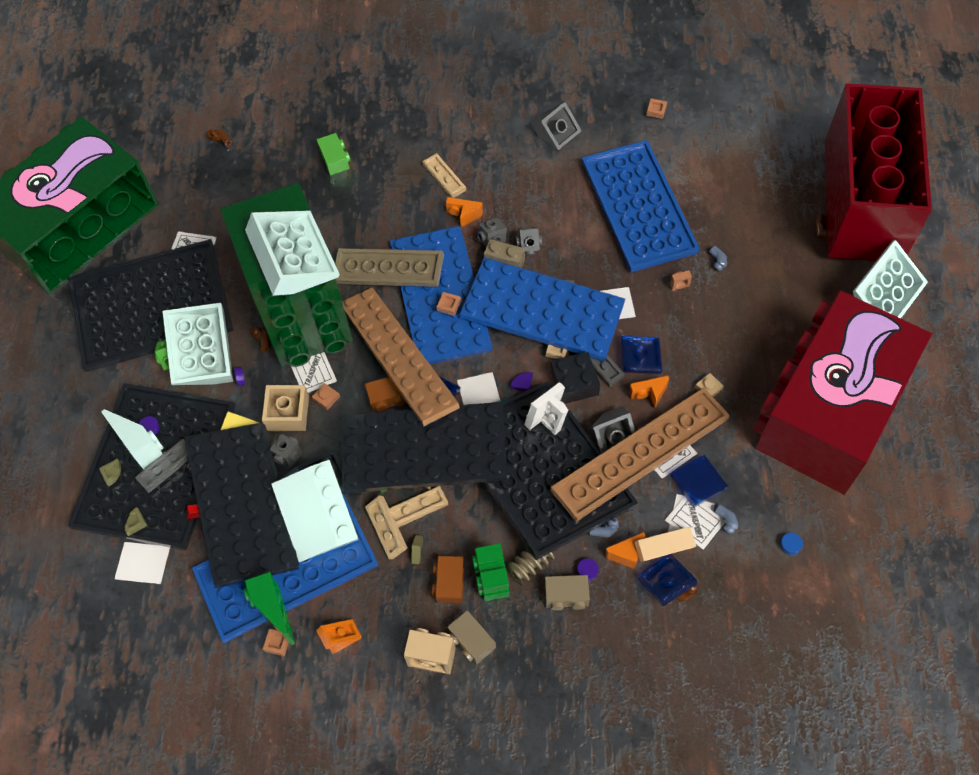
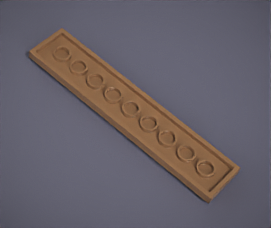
M373 287L342 301L346 316L423 426L459 409L457 400Z
M702 388L553 485L550 491L577 522L729 419L730 415L705 388Z

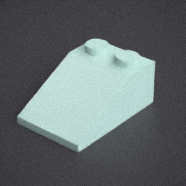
M105 409L101 411L143 470L163 455L160 451L163 449V446L151 430L147 432L142 425Z

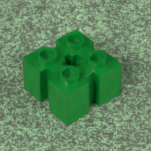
M501 543L475 548L476 556H472L475 575H480L476 576L479 596L484 595L485 601L510 597Z

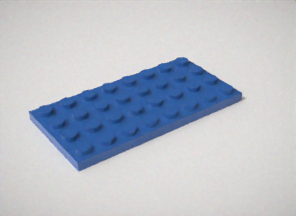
M648 140L582 157V164L630 272L660 265L700 252L697 241Z
M458 226L390 240L392 250L443 251L444 253L438 287L400 286L413 343L428 363L435 364L493 351L487 326L460 318V312L474 282L461 227ZM443 292L461 297V302L455 316L437 311V305Z
M484 257L460 312V318L574 353L589 352L591 358L605 362L626 299Z
M344 494L343 498L359 540L299 562V570L273 575L279 584L286 612L379 566ZM209 560L192 567L223 643L267 622L255 607L252 608L250 601L246 600L244 589L247 587L245 582L214 588Z

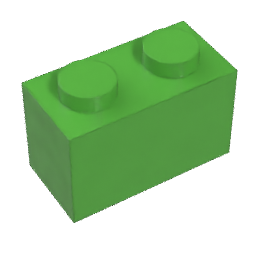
M336 133L317 139L319 151L330 175L349 169L348 162L351 161L347 151L344 152L343 140L339 139Z

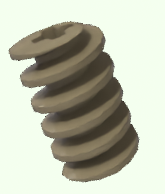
M526 548V551L520 553V557L516 556L514 562L510 561L508 563V569L515 581L523 586L522 578L529 581L528 573L535 576V567L541 571V562L548 565L547 557L552 560L555 558L551 552L535 560L529 549Z

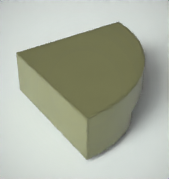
M118 459L99 468L108 486L116 482L120 476L121 463Z
M138 507L130 512V516L125 524V531L130 536L147 526Z
M416 535L413 541L412 564H419L421 561L423 536Z

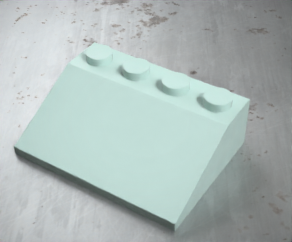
M311 211L251 213L245 231L273 296L294 294L339 277L340 274Z
M893 240L853 290L854 297L901 318L928 281L897 241Z
M216 303L163 311L171 384L213 385L233 382L225 314L222 304Z
M330 460L313 465L272 483L299 562L359 540Z

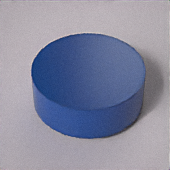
M787 533L783 536L780 546L786 554L795 555L802 549L803 541L799 535Z

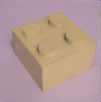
M266 385L262 422L266 425L267 431H306L309 394L305 385Z
M417 628L416 631L410 630L404 653L407 665L409 667L450 674L456 650L454 639L447 633L438 632L435 635L421 628Z

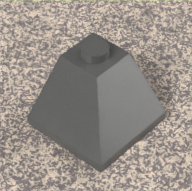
M565 102L547 110L531 122L538 137L556 151L582 131Z
M622 406L603 413L592 426L599 451L602 454L635 433L631 414Z

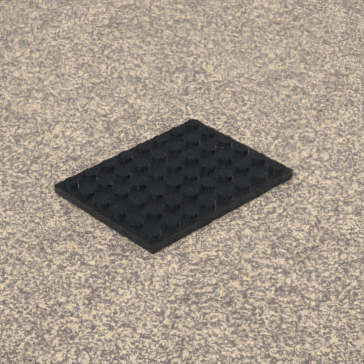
M212 239L68 277L82 365L85 372L155 353L157 342L166 340L163 311L221 303L224 309L227 333L234 331Z
M548 381L503 401L508 480L483 482L535 560L559 549L638 505L637 500L626 488L576 522L550 491L553 485L602 453L569 409L562 428L556 435L542 422L531 430L524 425L531 403L552 388Z
M124 383L112 413L137 424L147 416L156 418L160 424V429L155 436L163 446V449L160 451L164 454L186 436L221 430L227 412L233 413L235 404L230 401ZM108 422L68 527L74 530L187 550L197 518L187 519L186 512L188 505H197L189 461L148 493L135 478L143 471V468ZM118 459L121 463L120 476L116 482L108 486L99 468ZM138 507L147 526L128 536L125 531V524L130 516V512Z

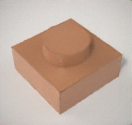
M651 98L646 116L663 119L667 102Z
M690 270L685 272L679 271L671 276L670 287L672 291L690 286L692 279Z
M443 292L437 305V311L455 316L461 302V297Z
M325 383L312 396L313 401L327 411L340 398L339 393Z
M269 629L262 650L285 656L289 642L277 630Z

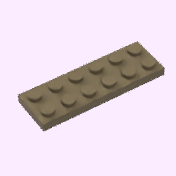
M339 248L335 265L340 275L336 278L337 284L438 287L444 253L443 251Z

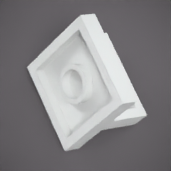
M560 382L531 403L524 424L529 430L540 422L554 435L561 430L568 409L560 401L565 389Z

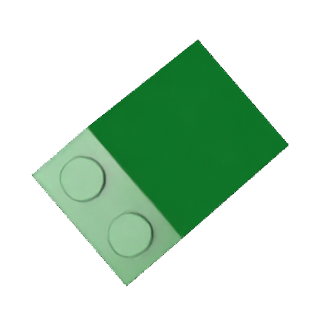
M271 572L245 580L247 588L244 589L246 600L250 601L252 608L255 607L291 645H294L295 640L280 587Z

